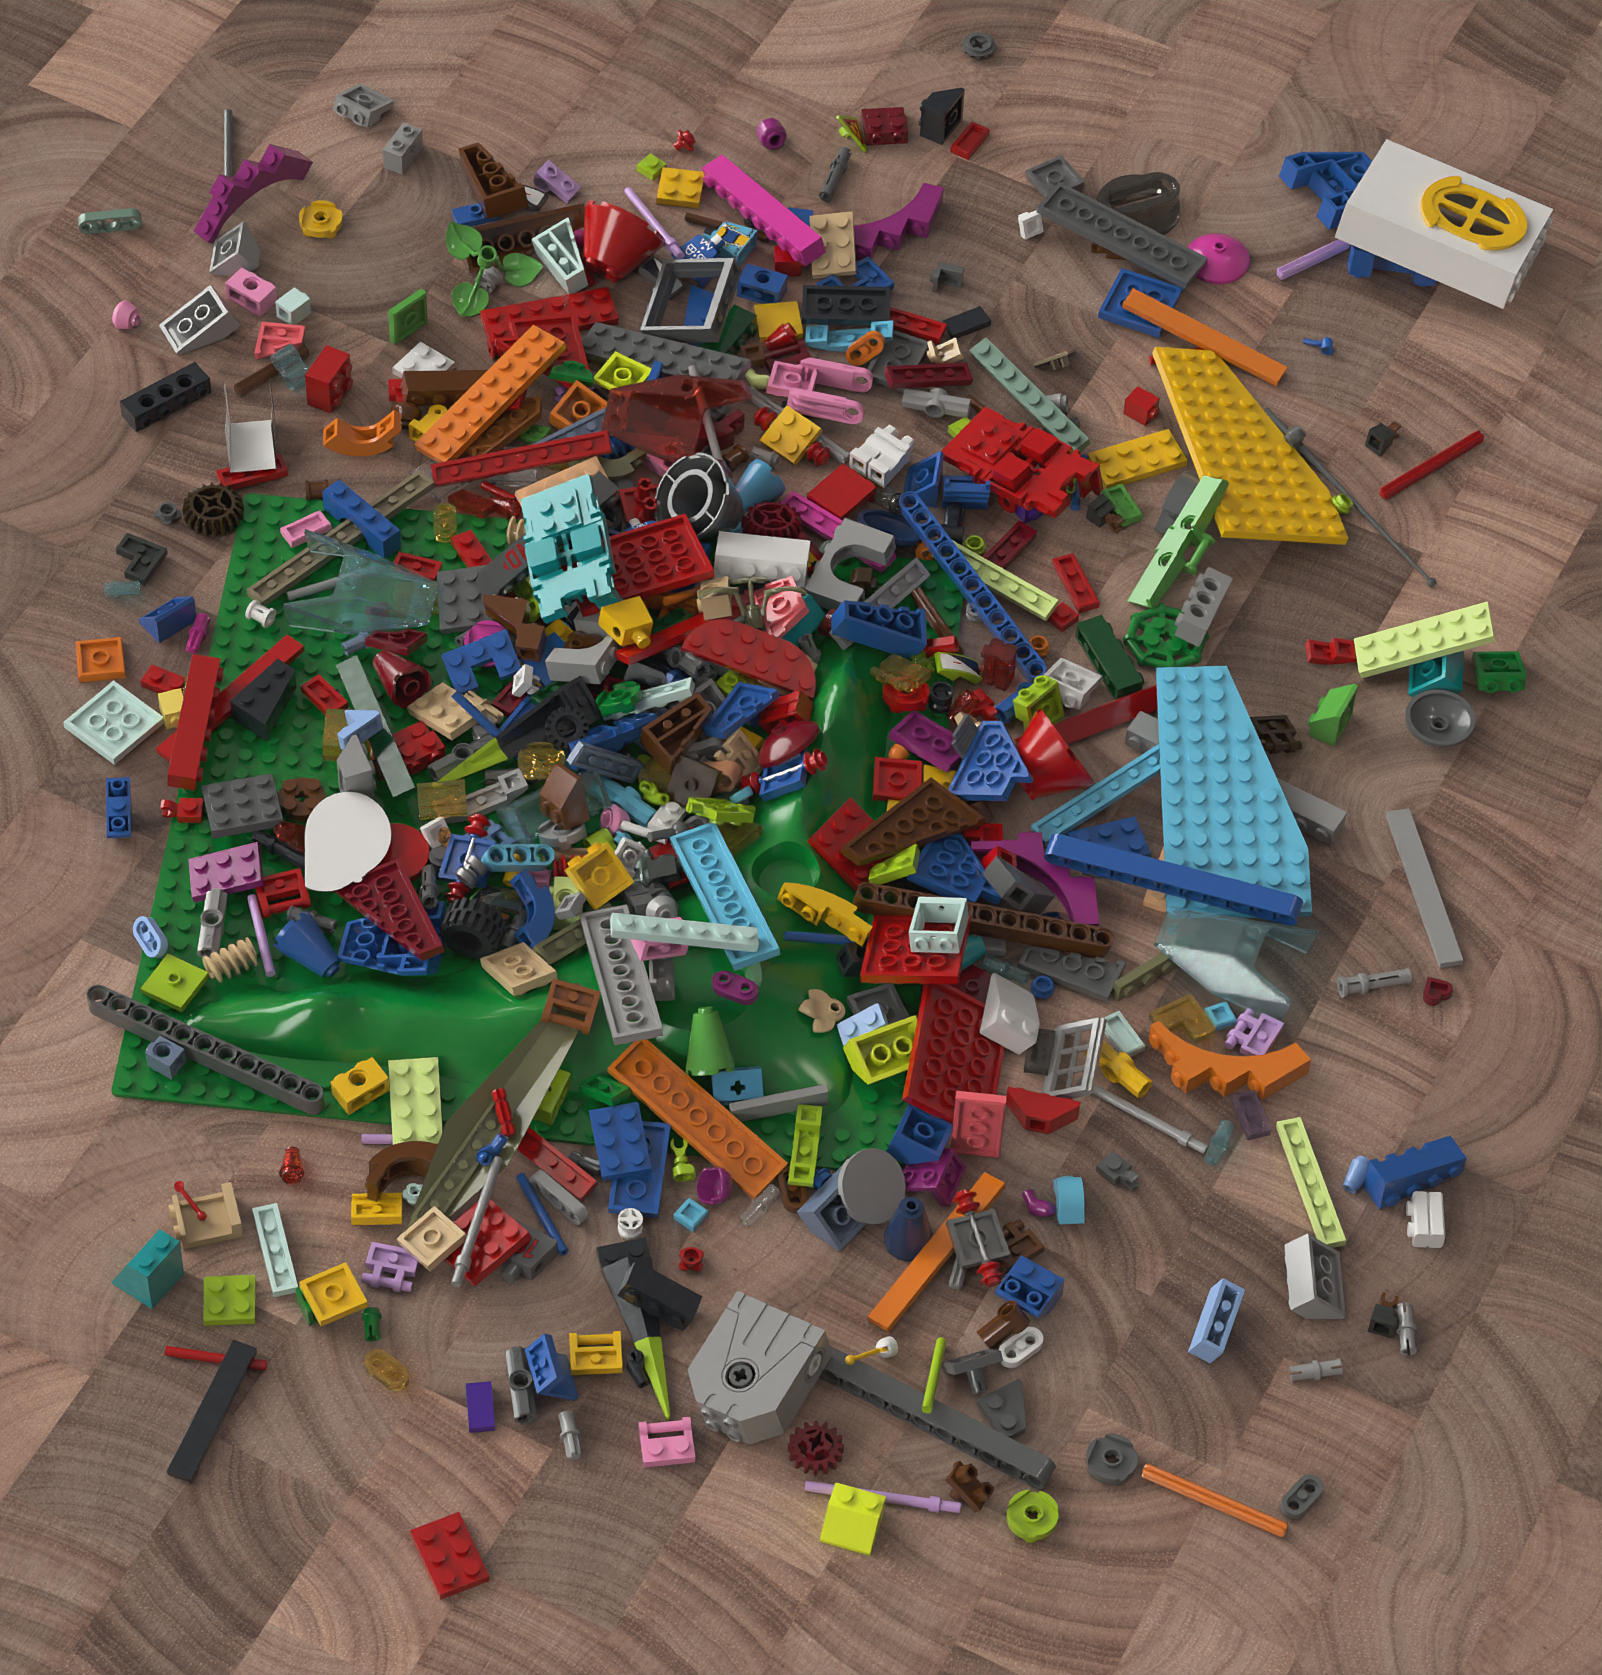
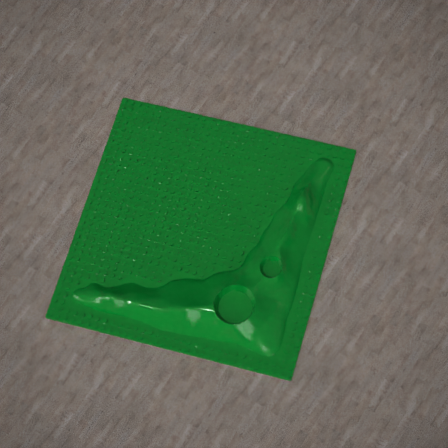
M253 493L245 494L243 499V519L239 520L240 524L237 527L209 651V657L220 658V668H224L223 681H218L217 688H220V692L224 690L286 635L304 645L305 649L301 655L288 665L295 670L297 688L286 708L279 715V721L273 726L267 742L232 719V715L213 730L210 742L206 741L205 748H208L206 762H202L200 767L204 768L202 782H197L196 791L179 788L176 803L179 804L180 798H203L201 786L267 774H272L277 796L283 782L287 779L295 778L318 779L325 790L326 798L341 793L339 790L337 759L343 750L340 748L337 733L348 726L345 711L330 720L301 692V685L319 674L348 701L349 708L346 710H355L336 665L357 655L391 733L394 734L420 722L409 714L407 708H400L391 701L375 672L373 659L379 652L384 650L372 647L369 649L363 648L347 657L343 651L346 649H342L341 643L359 636L360 632H367L371 635L376 630L395 632L407 628L425 632L428 634V640L425 644L408 656H399L424 667L429 672L432 680L430 691L442 682L454 689L441 654L459 648L455 643V638L464 632L441 634L437 582L433 585L391 574V567L398 552L440 561L442 562L441 571L467 568L452 546L451 537L469 530L473 531L491 560H494L510 546L507 541V528L510 519L405 508L389 519L392 524L400 529L401 548L386 559L381 558L368 546L364 537L288 591L373 566L376 569L377 575L291 601L288 600V591H286L265 606L268 609L273 608L276 610L273 624L265 628L260 622L254 619L249 620L245 616L247 607L253 601L247 595V589L328 533L326 532L291 548L282 536L280 528L319 510L330 522L332 530L346 521L347 518L337 521L324 510L323 500L310 499V501H306L304 498ZM701 539L699 542L708 543L711 546L708 559L714 569L718 539ZM563 545L558 548V552L564 551ZM819 549L820 552L824 555V549ZM852 557L839 563L833 574L839 580L849 583L850 574L853 569L872 567L856 557ZM896 557L882 573L873 568V577H877L878 582L877 590L915 558ZM918 559L930 573V576L918 587L923 589L953 635L958 639L963 595L937 560ZM730 584V587L743 586L740 584ZM911 593L893 607V609L909 607L911 611H917L918 606L911 597ZM387 603L391 626H381L370 621L365 614L364 606ZM820 607L826 615L820 621L821 625L819 628L811 633L817 649L821 651V659L816 663L818 665L814 672L816 687L814 697L811 700L813 708L812 713H810V721H814L819 725L820 732L816 739L805 749L812 755L814 749L824 752L828 759L826 770L822 772L817 768L815 775L807 771L805 787L765 802L754 792V797H748L750 801L748 805L755 807L752 823H742L741 826L724 822L723 825H717L779 946L781 955L734 971L724 949L689 945L686 955L671 957V960L674 961L675 1000L655 1001L664 1036L647 1040L686 1073L693 1014L698 1012V1008L713 1007V1011H718L735 1068L760 1066L762 1068L763 1097L823 1084L826 1085L828 1100L827 1105L821 1106L823 1108L816 1169L826 1168L837 1171L847 1159L861 1150L880 1149L886 1152L895 1130L908 1107V1103L902 1100L907 1071L868 1085L852 1070L843 1050L844 1045L836 1025L853 1016L846 1002L847 996L887 983H861L860 977H843L836 960V956L844 946L842 944L785 941V931L844 934L830 927L823 920L817 926L805 920L800 914L784 906L782 902L777 900V897L785 882L797 883L827 891L853 904L856 892L807 841L850 797L874 821L886 813L888 802L873 800L875 757L889 758L890 749L894 744H897L888 738L890 731L912 711H902L900 713L890 711V706L883 700V686L885 683L888 685L890 679L894 677L912 676L916 678V682L922 684V681H924L931 690L932 685L936 682H947L953 687L954 681L937 673L934 656L926 659L916 657L913 661L857 642H853L849 647L842 650L829 634V631L832 630L831 616L834 611ZM647 608L652 621L655 622L660 610ZM926 619L927 639L939 638ZM626 663L609 672L608 676L624 679L629 665ZM479 666L472 669L480 689L474 693L484 700H489L490 703L495 700L514 678L513 676L501 681L496 666L491 668ZM718 674L715 680H712L717 681L721 678V676ZM641 681L636 682V683L648 685V684L643 683V682H641ZM927 703L924 711H917L945 729H949L951 708L947 713L937 714L930 710ZM635 713L624 715L622 718L634 715ZM504 716L502 722L495 724V726L499 729L508 718ZM602 717L596 722L590 724L588 727L589 729L594 728V726L600 724H608V726L612 727L614 726V720L609 719L604 721ZM746 723L741 726L763 737V743L769 736L760 726L753 728L751 724L746 726ZM426 725L429 731H434L444 744L446 756L452 753L453 748L457 744H469L474 741L472 727L455 739L450 740ZM365 740V741H364V744H365V746H366L367 754H368V756H366V758H367V760L369 761L368 757H369L370 754H369V750H368V747H367V744H366V740ZM550 742L537 757L525 752L526 756L520 762L515 757H512L435 789L431 788L435 782L431 778L428 767L420 772L410 775L417 792L397 802L394 800L386 780L378 781L376 774H373L376 782V788L373 789V800L383 809L389 823L405 824L417 829L422 834L420 827L437 818L431 803L451 795L458 799L493 785H486V769L530 768V765H535V767H553L557 763L562 765L563 763L560 755L556 753ZM635 742L624 747L631 757L635 759L640 754L649 755ZM906 749L909 752V757L906 760L922 761V767L923 765L936 767ZM645 765L643 777L636 778L632 784L618 779H614V781L624 788L627 786L634 788L642 801L658 811L661 806L650 804L643 800L644 795L639 790V785L642 781L647 780L653 782L660 793H666L672 773L668 775L661 766ZM569 769L576 775L579 774V771H573V769ZM764 769L761 771L759 776H763ZM546 781L536 782V784L527 782L529 788L508 804L484 816L488 818L487 820L500 824L504 828V832L509 837H513L518 844H540L538 828L541 824L550 820L542 815L539 808V803H541L539 793ZM583 785L590 820L584 822L588 837L601 829V814L610 804ZM299 797L297 799H299V802H304L306 797ZM205 802L202 823H178L177 817H172L150 915L165 935L168 949L161 958L149 957L142 950L132 999L319 1084L323 1089L325 1106L318 1114H308L186 1058V1063L175 1077L170 1079L148 1067L145 1052L151 1041L127 1030L124 1031L111 1092L113 1096L392 1125L390 1091L348 1115L332 1095L331 1081L337 1075L353 1069L360 1061H366L371 1057L374 1058L388 1078L389 1060L438 1057L442 1130H444L447 1120L541 1021L552 982L546 986L531 989L525 994L513 996L482 968L480 958L478 960L465 958L446 947L447 944H445V952H443L438 974L403 976L340 962L338 965L340 969L334 976L322 978L273 946V943H278L275 940L276 936L290 922L286 919L288 911L271 914V917L263 918L262 916L276 972L274 976L267 977L247 899L251 894L257 896L255 888L228 894L224 934L221 938L220 949L225 948L228 950L230 944L237 946L238 940L245 942V938L248 937L256 951L258 966L255 967L251 962H248L249 970L246 971L240 966L239 975L234 970H231L230 979L225 974H222V983L216 978L212 980L209 977L183 1012L143 995L140 988L167 954L206 971L202 957L197 954L201 930V915L204 911L205 900L194 903L192 899L189 859L254 843L251 841L253 832L213 839ZM283 812L284 826L263 830L272 836L280 837L283 842L305 854V829L307 821L292 820ZM689 813L682 820V822H685L687 819H689L692 816H695L696 814ZM630 819L631 823L637 824L632 819ZM468 820L447 823L451 834L462 836L467 834L465 827L471 825ZM626 831L633 841L637 843L641 841L646 849L660 843L657 841L650 842L648 838ZM494 839L498 844L501 843L498 839ZM583 839L571 844V848H585ZM449 841L440 846L447 847ZM260 846L263 877L299 869L298 866L284 860L282 857L276 854H269L267 849ZM918 847L921 854L924 848ZM537 854V858L542 862V854ZM552 863L545 870H552ZM434 868V870H437L436 879L439 888L437 901L445 902L447 912L450 904L447 902L448 900L444 897V894L450 893L451 890L447 888V884L450 882L440 881L438 878L440 869ZM301 869L302 876L305 882V871ZM490 872L487 884L506 893L504 901L496 907V910L509 915L508 924H510L517 910L522 909L526 911L525 905L515 889L506 886L502 882L505 872ZM421 873V876L411 883L422 902L420 896V887L422 886ZM908 876L881 884L891 887L901 881L911 891L931 894L930 890L908 881ZM552 878L550 886H554V878ZM690 881L672 891L668 884H664L679 905L677 917H681L682 920L710 923ZM306 887L311 908L303 909V907H300V909L309 912L313 910L318 912L319 915L337 920V924H335L337 927L333 935L322 932L338 956L347 922L365 918V916L334 891H316ZM468 887L471 892L464 895V897L470 899L480 887H474L473 889ZM622 892L608 901L612 907L624 905ZM300 894L268 901V905L300 898ZM586 899L583 903V913L595 911ZM856 910L855 915L872 926L874 915L861 913ZM552 927L546 939L552 936L553 934L559 932L560 930H553ZM587 945L551 965L556 970L557 980L571 984L577 982L585 988L599 991ZM645 960L643 962L649 979V960ZM719 971H729L750 979L758 986V999L751 1005H741L715 994L712 989V977ZM892 983L909 1016L915 1015L917 1018L921 984ZM811 989H819L826 992L831 999L840 1001L845 1007L844 1017L840 1021L835 1022L833 1029L828 1032H813L814 1018L798 1010L805 1000L810 999L808 991ZM601 994L589 1035L582 1034V1031L579 1030L559 1068L571 1073V1087L553 1124L549 1125L532 1119L529 1125L533 1131L546 1141L595 1146L589 1110L611 1107L581 1094L579 1084L595 1074L618 1082L607 1072V1068L633 1043L614 1045ZM692 1073L688 1075L712 1096L711 1075L693 1076ZM737 1080L735 1085L730 1087L734 1088L735 1092H739V1088L744 1087V1085H741L739 1080ZM356 1083L355 1085L360 1086L363 1085V1083ZM632 1095L631 1099L627 1098L619 1104L638 1102L642 1121L665 1123L634 1095ZM733 1100V1103H734V1102L743 1101V1100ZM722 1105L729 1111V1105ZM797 1111L742 1121L747 1128L790 1166ZM672 1128L668 1146L669 1154H673L670 1150L672 1139L676 1148L683 1147V1138ZM688 1143V1150L685 1155L703 1157ZM895 1159V1160L899 1163V1165H900V1167H901V1166H902V1162L899 1161V1160H897V1159Z

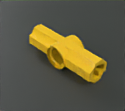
M1103 1041L1099 1066L1102 1068L1105 1077L1112 1083L1119 1082L1137 1098L1145 1096L1152 1087L1153 1081L1135 1067L1133 1060L1127 1053L1122 1051L1118 1053Z

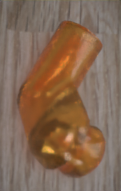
M442 827L438 831L437 841L447 848L450 830Z

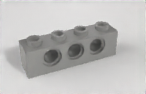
M1210 567L1207 568L1205 574L1200 573L1194 584L1195 586L1192 587L1188 596L1190 600L1186 599L1181 610L1184 614L1179 613L1174 625L1178 628L1174 636L1200 647L1233 578Z

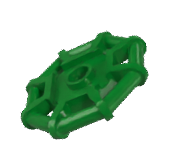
M1158 603V606H1155L1154 609H1148L1140 613L1135 612L1130 616L1131 622L1126 635L1123 637V643L1129 647L1138 660V664L1142 667L1144 665L1153 668L1185 667L1193 663L1198 664L1202 660L1201 655L1205 643L1209 639V633H1206L1200 647L1195 645L1194 650L1188 649L1189 642L1174 636L1178 628L1174 625L1175 620L1165 618V615L1177 618L1179 613H1184L1181 612V609L1166 606L1164 603ZM1155 617L1152 619V622L1150 623L1146 621L1147 619ZM1138 628L1144 631L1142 636H1136ZM1162 637H1168L1170 639H1168L1167 642H1164ZM1142 645L1143 647H1146L1147 652L1143 653L1139 646ZM1175 656H1183V658L1174 661Z

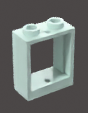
M918 897L909 929L911 952L959 953L969 918L967 898ZM925 922L956 923L954 932L923 931Z

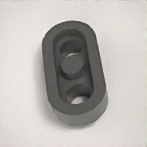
M1311 1474L1302 1476L1283 1496L1280 1506L1282 1514L1293 1520L1302 1518L1321 1498L1324 1488L1322 1480ZM1306 1489H1311L1313 1493L1306 1492ZM1295 1506L1297 1510H1292L1289 1507Z

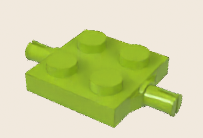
M689 797L686 811L701 817L710 818L709 821L713 824L723 825L724 822L741 826L742 823L753 822L755 807L753 805L735 804L727 799Z

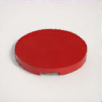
M390 823V845L386 855L376 867L399 858L412 882L421 876L422 868L428 864V842L417 829L405 824Z

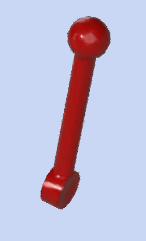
M182 1181L175 1182V1191L181 1192L197 1213L198 1220L205 1221L207 1214L198 1208L185 1191L184 1183Z

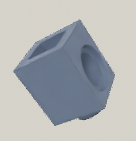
M159 1036L155 1042H151L145 1052L148 1067L170 1079H173L186 1063L184 1048L162 1036Z

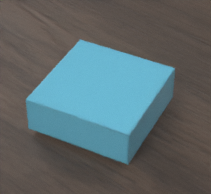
M1227 1001L1204 1008V1015L1214 1032L1236 1025L1237 1019Z
M688 1198L673 1214V1219L694 1232L709 1216V1211Z

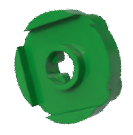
M634 681L621 682L613 685L614 690L609 693L606 690L601 692L596 698V703L602 717H608L619 712L628 714L636 709L635 704L643 698V692L640 685L638 684L637 686Z

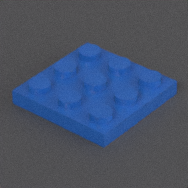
M1121 268L1098 312V318L1159 338L1164 329L1122 308L1123 302L1134 288L1174 309L1182 295L1183 288Z

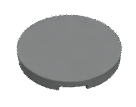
M861 1150L847 1159L840 1170L838 1195H841L848 1215L860 1223L881 1224L890 1220L905 1197L906 1187L903 1171L895 1158L883 1150Z

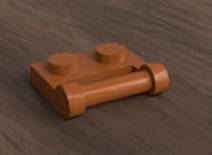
M553 978L540 1022L547 1024L548 1021L581 1030L582 1034L589 1035L601 992ZM552 1007L586 1015L585 1021L551 1012Z

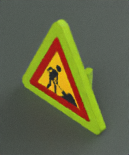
M845 115L836 116L843 126L838 130L842 138L851 136L865 153L867 148L858 119Z

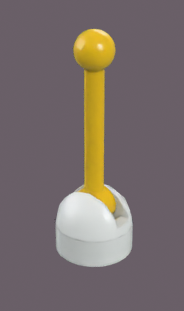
M891 1336L882 1338L877 1342L876 1349L855 1356L848 1355L845 1358V1362L848 1365H853L855 1361L875 1354L882 1358L893 1357L898 1353L897 1342Z

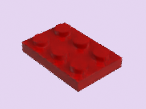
M460 1512L410 1530L413 1542L440 1600L489 1581L488 1572Z

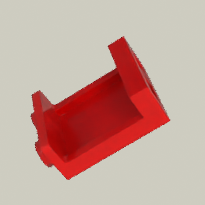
M842 463L807 493V499L843 521L844 518L850 516L867 500L873 503L876 500L877 487L870 480H866L857 474L854 469Z

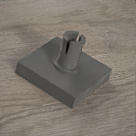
M985 1349L944 1361L941 1368L943 1373L953 1375L967 1372L971 1393L975 1394L980 1393L981 1390L982 1392L988 1390L981 1368L1001 1362L1003 1357L999 1350Z

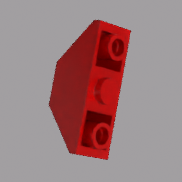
M1008 1086L1006 1106L1026 1130L1050 1134L1078 1120L1081 1103L1079 1101H1074L1071 1098L1051 1096L1047 1093L1027 1091L1020 1087L1013 1088Z

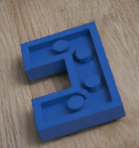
M869 256L856 262L857 274L855 276L860 281L851 286L890 287V291L894 289V282ZM834 275L816 283V285L844 286Z
M506 629L441 654L454 690H458L463 695L465 693L468 694L470 690L473 692L480 690L472 671L474 668L494 661L501 681L513 677L521 669L520 662Z

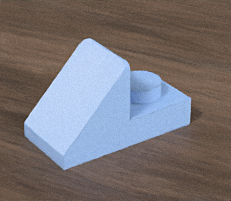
M345 710L348 726L337 733L340 748L343 750L353 735H357L359 742L363 743L383 729L380 712L377 710Z

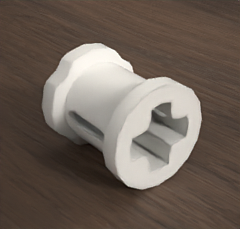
M253 600L247 607L245 616L247 619H254L260 622L263 627L268 628L275 620L276 610L273 608L268 609L260 605L259 601Z

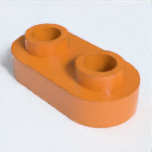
M878 331L866 333L848 347L845 353L846 360L853 366L863 365L882 351L885 346L884 336ZM871 339H876L878 343L872 342ZM855 350L860 351L861 355L856 354Z

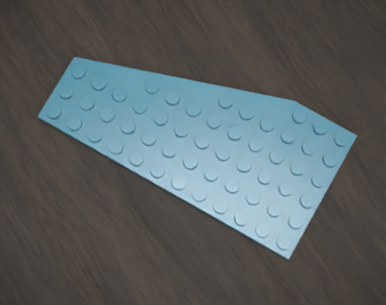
M1227 666L1156 668L1164 861L1297 895L1303 900L1299 917L1312 916L1308 847ZM1166 894L1167 920L1257 918Z

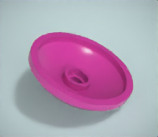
M1219 233L1206 234L1196 238L1188 246V248L1208 258L1207 264L1196 276L1202 281L1212 284L1232 283L1242 278L1248 271L1250 255L1247 248L1239 240L1229 235Z

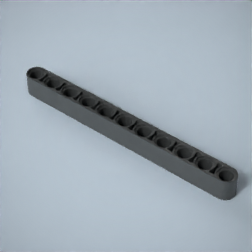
M94 985L86 993L89 1011L105 1021L151 1042H155L159 1036H162L184 1048L186 1058L303 1112L314 1115L324 1109L323 1089L313 1081L105 986Z
M831 1346L833 1356L822 1371L820 1379L1035 1489H1043L1056 1469V1464L1049 1457L935 1399L932 1412L924 1413L922 1411L924 1393L859 1360L855 1361L853 1365L846 1364L845 1358L848 1355Z

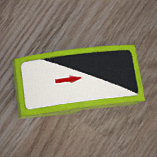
M937 652L934 654L937 673L952 681L959 676L974 684L982 680L978 661L954 653Z

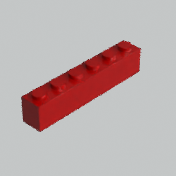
M192 654L167 774V786L196 791L197 782H202L204 768L200 767L201 763L207 760L208 748H205L206 741L210 742L212 728H209V723L215 720L216 708H213L214 701L218 702L220 688H217L218 681H223L224 668H220V658Z

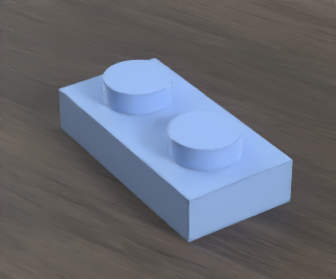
M876 1003L836 1025L845 1046L849 1039L887 1026L889 1023L883 1006Z

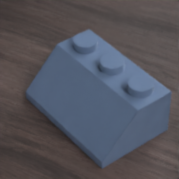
M842 1166L797 1211L809 1231L837 1251H841L866 1225L848 1215L841 1195H838V1177Z

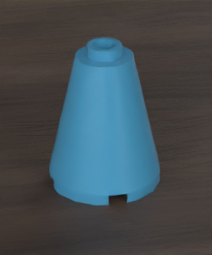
M755 459L749 464L735 486L743 501L742 517L748 507H754L755 503L762 504L763 501L771 502V500H775L786 491L785 484L780 476L774 477L770 473L772 468L759 459Z

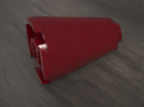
M381 651L373 659V668L388 696L400 708H407L418 698H421L425 692L428 693L430 691L431 675L424 667L389 651Z

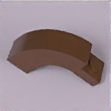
M408 1141L391 1145L378 1152L369 1161V1174L365 1180L368 1199L377 1202L387 1186L396 1178L406 1175H417L426 1178L438 1144L425 1141Z

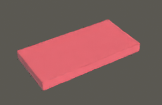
M956 1091L951 1148L957 1154L1000 1158L1007 1096Z

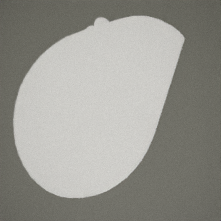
M341 792L325 798L313 809L305 829V886L316 891H334L349 885L353 881L359 883L366 873L381 862L390 845L391 827L388 817L378 803L360 793Z

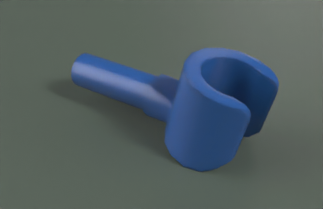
M1329 337L1323 338L1322 341L1307 338L1303 340L1304 344L1321 347V352L1324 355H1331L1333 353V341Z

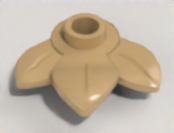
M809 990L808 995L810 999L805 1000L798 1010L814 1018L813 1032L824 1033L832 1030L835 1022L840 1021L845 1015L844 1005L836 999H831L822 990Z

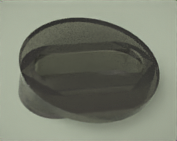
M1162 172L1117 177L1103 186L1096 201L1162 235L1169 233L1177 225L1181 214L1179 201L1180 185L1174 177ZM1163 195V196H1159V197H1156V198L1148 199V200H1145V201L1137 202V203H1134V204L1126 205V206H1123V207L1115 208V207L1120 206V205L1128 204V203H1131V202L1139 201V200L1146 199V198H1150V197H1153V196Z

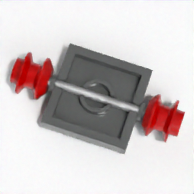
M969 1189L961 1190L956 1193V1197L952 1201L960 1206L956 1209V1213L965 1216L950 1219L946 1222L960 1268L962 1270L981 1265L977 1270V1274L984 1277L980 1284L986 1285L989 1288L995 1287L1001 1283L1005 1276L1003 1273H998L997 1270L1001 1267V1264L995 1261L1007 1259L1010 1256L996 1211L991 1209L975 1213L980 1207V1203L973 1200L977 1193L971 1192Z

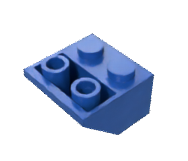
M1021 1255L996 1289L995 1295L1006 1301H1016L1022 1310L1036 1318H1040L1049 1314L1063 1295L1065 1279Z

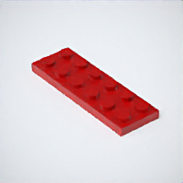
M608 287L480 311V318L487 339L492 342L495 341V338L512 337L509 328L510 319L575 313L579 332L590 330L596 322L611 326L619 324V318Z

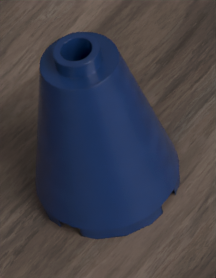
M914 1197L903 1199L884 1231L883 1239L887 1251L899 1260L913 1261L933 1236L923 1203Z

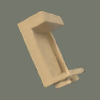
M231 1182L221 1184L222 1192L192 1198L198 1208L207 1214L205 1221L198 1220L197 1213L187 1200L178 1201L177 1194L172 1195L173 1204L168 1205L171 1220L176 1219L177 1225L173 1226L174 1234L178 1241L181 1240L183 1250L243 1237L241 1220Z

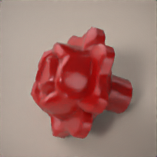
M677 130L679 136L678 141L673 144L675 149L679 151L684 148L694 151L693 145L696 141L693 134L689 130L684 132Z

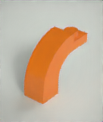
M393 410L380 422L367 427L353 426L336 418L323 429V446L347 456H371L385 452L394 446V436H397L401 431V414Z

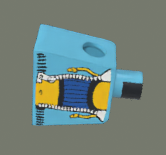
M727 221L723 222L717 231L706 227L702 235L706 241H709L718 234L725 241V244L717 252L722 258H734L739 267L757 246V230Z

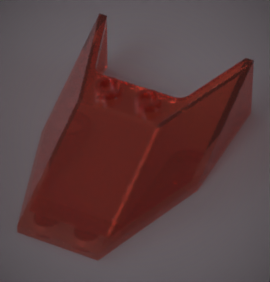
M680 374L611 388L601 431L608 430L609 435L659 459L675 463L684 456L696 455L701 426L707 409L750 400L752 394L743 381ZM717 459L723 465L729 477L733 478V473L725 461Z

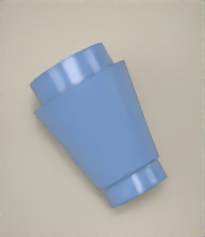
M1357 1156L1356 1159L1351 1161L1344 1184L1342 1185L1344 1190L1355 1194L1365 1183L1370 1161L1368 1158Z

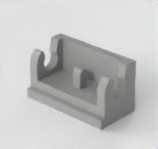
M671 957L649 960V980L654 1000H675L674 961L671 960Z

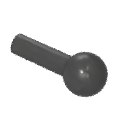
M679 821L674 823L671 828L648 832L647 838L650 842L667 839L690 829L686 823Z

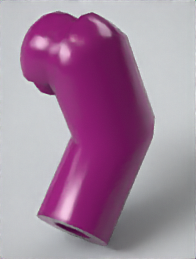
M1032 1189L1025 1190L1022 1193L1026 1206L1032 1215L1048 1217L1055 1214V1205L1048 1201L1037 1199Z

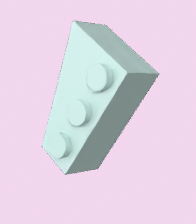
M569 218L532 238L536 255L568 294L576 293L588 286Z

